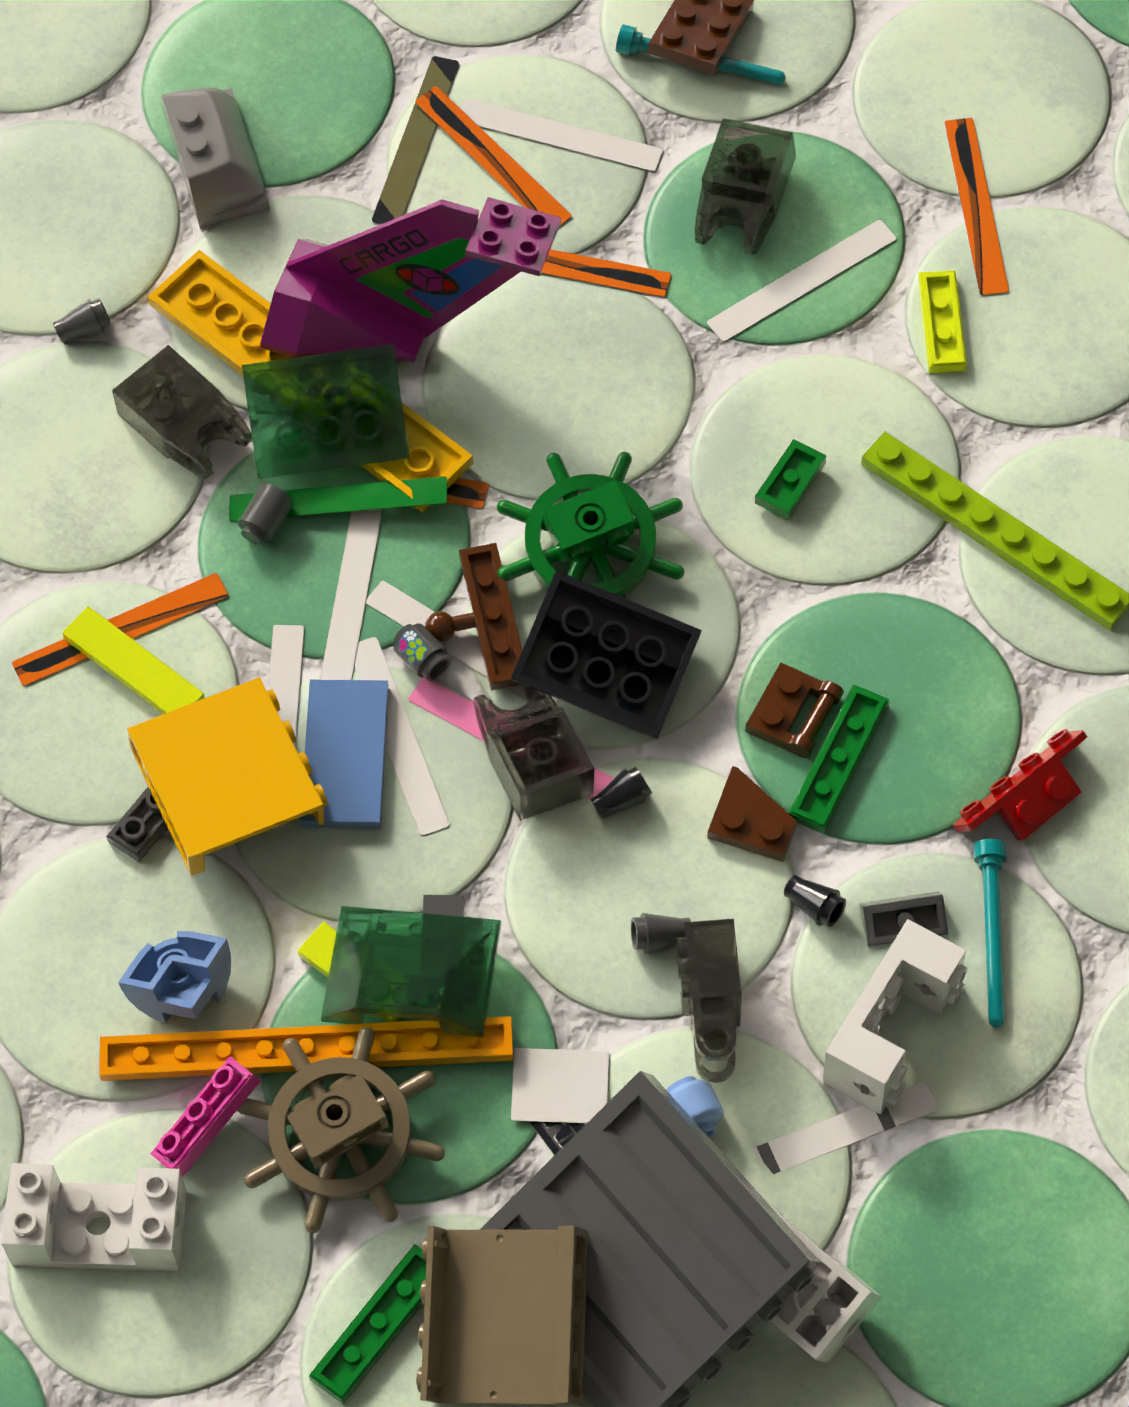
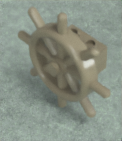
M364 1027L359 1031L352 1058L335 1057L310 1063L299 1042L294 1038L286 1039L283 1043V1050L295 1068L296 1073L281 1087L273 1104L247 1098L237 1110L240 1114L268 1120V1138L274 1156L273 1159L247 1173L244 1177L245 1185L248 1188H256L283 1173L297 1188L312 1196L304 1224L306 1231L312 1234L317 1233L321 1229L329 1200L348 1201L369 1195L383 1220L386 1222L395 1221L398 1217V1211L383 1186L397 1173L406 1155L432 1161H440L445 1156V1150L441 1145L411 1138V1119L406 1100L434 1084V1074L430 1071H423L397 1086L383 1070L368 1063L375 1038V1033L370 1027ZM338 1079L329 1087L330 1091L327 1092L323 1082ZM369 1086L376 1090L381 1096L376 1099L372 1091L370 1090ZM308 1091L311 1097H308L297 1103V1101ZM389 1110H391L393 1116V1133L382 1131L389 1127L385 1115ZM287 1125L292 1127L300 1141L299 1144L290 1149L287 1142ZM359 1143L387 1149L380 1161L372 1167L360 1148ZM342 1153L346 1155L357 1176L348 1179H335ZM309 1157L315 1169L320 1167L318 1176L307 1171L299 1162Z

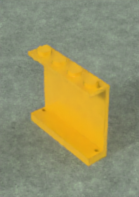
M260 677L127 728L130 749L190 876L206 871L204 855L310 814L314 815L318 825L324 824V807L328 806L323 788L320 784L313 785L309 777L312 774L308 758L304 752L297 753L293 745L296 742V737L292 726L288 720L282 722L278 714L280 705L273 689L266 690Z

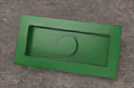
M793 439L756 493L755 504L788 520L825 466L827 455Z

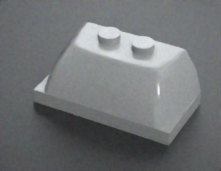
M200 88L162 94L161 101L165 120L199 228L270 210L268 197L232 88L226 90Z

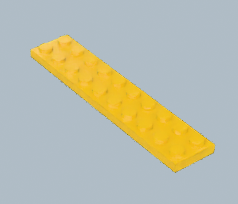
M198 250L147 296L151 307L379 481L390 482L412 499V489L400 480L445 476L447 477L448 489L473 464L472 454L347 360L294 358L260 348L271 303L202 251ZM430 505L413 507L423 513Z

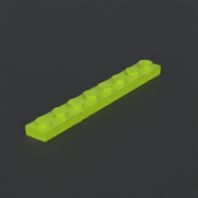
M886 431L862 456L861 465L1109 631L1129 610V593Z

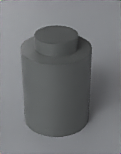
M262 483L238 521V525L242 529V536L257 545H260L262 542L270 543L294 504L293 499L282 489L268 483Z

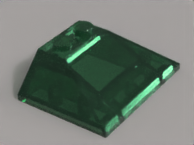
M341 906L321 1016L322 1022L363 1024L364 1014L439 1021L444 1034L484 1037L502 925L501 920Z

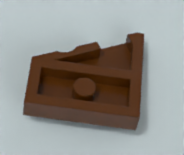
M732 766L709 826L707 838L784 862L797 821L739 768Z

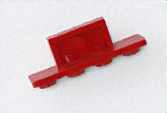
M1064 729L1054 734L1047 741L1049 747L1040 754L1036 752L1023 759L1018 764L1020 770L1012 777L1005 776L996 781L989 788L991 794L982 801L975 800L965 806L960 811L962 817L952 825L957 832L973 831L995 812H998L1017 840L1026 839L1082 793L1061 762V759L1088 737L1084 730L1068 731Z

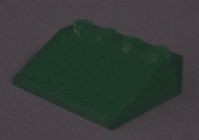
M394 344L242 365L258 479L410 458Z

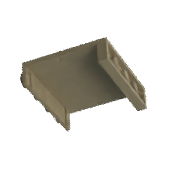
M428 1226V1237H425L422 1246L423 1259L426 1262V1280H423L420 1289V1298L424 1305V1323L420 1325L418 1332L419 1345L423 1349L422 1367L418 1369L416 1377L417 1389L421 1393L420 1400L432 1403L582 1406L588 1230L577 1226H558V1230H446L436 1226Z

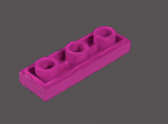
M229 1056L225 1063L215 1071L212 1079L199 1095L188 1104L185 1112L172 1128L162 1136L159 1144L150 1154L166 1168L180 1169L183 1177L261 1081Z

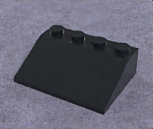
M556 570L515 666L511 680L657 740L702 630Z

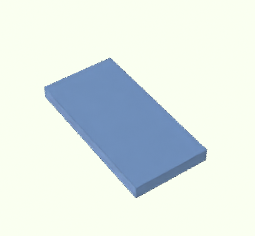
M310 679L305 755L312 770V774L309 777L313 785L320 784L323 788L328 806L324 807V824L318 825L314 815L308 814L300 817L301 827L381 828L389 694L388 680Z

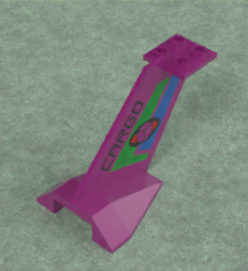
M488 197L478 219V209L442 199L331 245L310 239H298L274 290L260 348L294 358L415 362L426 337L520 272L540 277L562 218Z

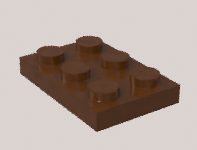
M674 0L650 39L647 53L714 76L752 13L754 0Z

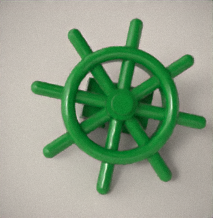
M552 452L547 456L546 462L556 483L542 493L531 509L508 500H501L497 504V511L501 515L526 524L524 537L527 557L503 566L498 570V576L501 579H505L506 582L533 571L539 582L548 589L556 571L550 564L559 560L563 563L571 559L573 562L567 575L582 580L589 561H592L601 582L589 584L623 598L638 586L649 570L675 580H679L684 576L685 571L681 565L655 556V522L680 512L683 508V503L679 498H672L648 507L643 498L634 489L623 483L632 462V456L628 452L618 454L609 477L598 474H583L570 477L561 456L558 453ZM636 529H639L640 534L639 549L623 544L629 540L630 535H633ZM542 530L549 532L554 543L553 547L542 550L540 542ZM606 554L631 564L625 571L615 576Z

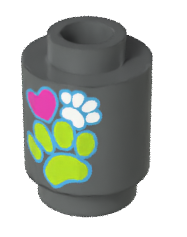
M408 624L396 634L394 652L419 677H425L428 681H432L442 675L450 665L451 659L447 656V649L423 624Z

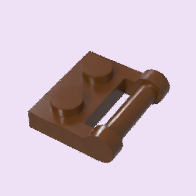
M780 662L748 719L745 732L800 757L807 758L815 747L813 743L814 738L833 704L839 703L844 690L835 682L819 680ZM812 695L819 698L801 732L795 735L789 733L809 696Z

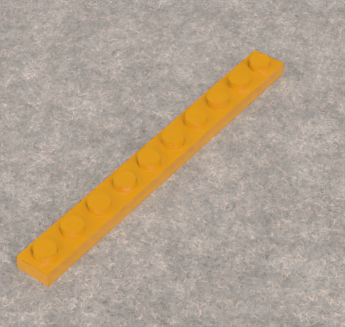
M511 1016L104 1036L100 1037L99 1076L101 1081L213 1076L215 1071L225 1063L229 1056L252 1074L296 1072L283 1050V1043L286 1039H296L310 1063L335 1057L352 1058L358 1033L364 1027H370L375 1033L368 1063L376 1067L513 1061Z

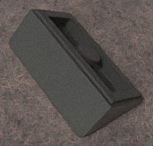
M940 892L859 903L868 947L893 943L907 919L939 936L948 935L943 894Z

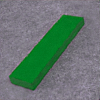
M853 684L788 813L797 821L796 823L825 834L889 706L888 698Z
M414 1244L309 1374L310 1381L343 1405L423 1305L420 1298V1289L423 1280H426V1262L423 1259L422 1249Z

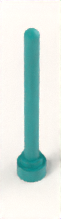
M622 24L616 42V52L629 56L632 53L638 54L639 51L648 52V44L651 38L643 37V33L638 32L637 27ZM728 57L724 58L718 69L776 85H781L786 80L783 71Z
M983 839L974 843V861L978 864L979 869L983 871L988 1021L992 1027L1000 1028L1005 1022L999 870L1003 868V863L1007 860L1006 843L999 839Z

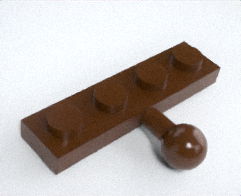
M497 543L459 550V559L472 613L451 616L446 612L437 611L426 619L425 628L439 642L448 641L456 631L476 628L491 691L522 685L511 680L522 652V646L506 580L498 576V570L502 567Z

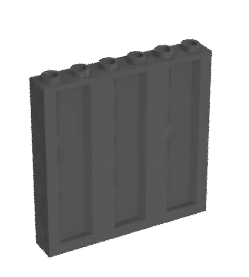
M639 1071L480 1229L558 1230V1226H577L588 1230L583 1394L594 1407H683L692 1397L689 1391L700 1380L704 1383L713 1378L723 1366L720 1361L731 1350L737 1352L745 1347L754 1336L751 1331L762 1320L768 1322L779 1314L784 1308L782 1300L793 1290L799 1292L805 1288L815 1277L813 1270L821 1263L654 1075Z

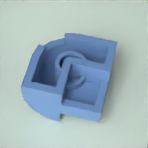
M177 931L176 938L165 940L154 947L148 943L130 964L118 982L126 998L139 1011L155 1020L167 1023L171 1015L197 1020L209 1000L221 1001L227 989L231 973L229 943L226 938L191 931Z

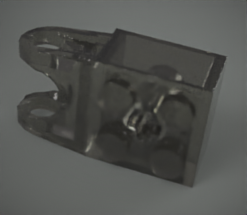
M722 119L701 179L702 187L695 221L696 243L706 245L719 228L726 225H736L745 230L744 253L755 255L758 252L777 215L796 159L793 132Z
M169 345L112 390L118 415L166 459H173L200 478L207 479L214 473L212 470L213 465L203 451V448L209 442L216 439H226L234 444L246 447L253 441L247 424L219 389Z
M524 686L528 702L517 710L500 709L484 694L474 697L473 700L477 723L489 760L520 821L588 797L594 793V767L563 707L559 708L551 696L528 686Z
M734 919L684 922V937L677 938L678 978L681 983L682 1017L690 1016L697 1073L708 1082L719 1083L730 1078L735 1071L736 1027H740L742 994ZM704 1059L709 1061L727 1059L728 1064L720 1072H711L706 1069L703 1061Z

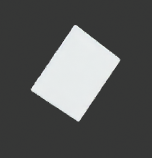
M515 1048L511 1120L588 1123L607 1104L609 1052Z

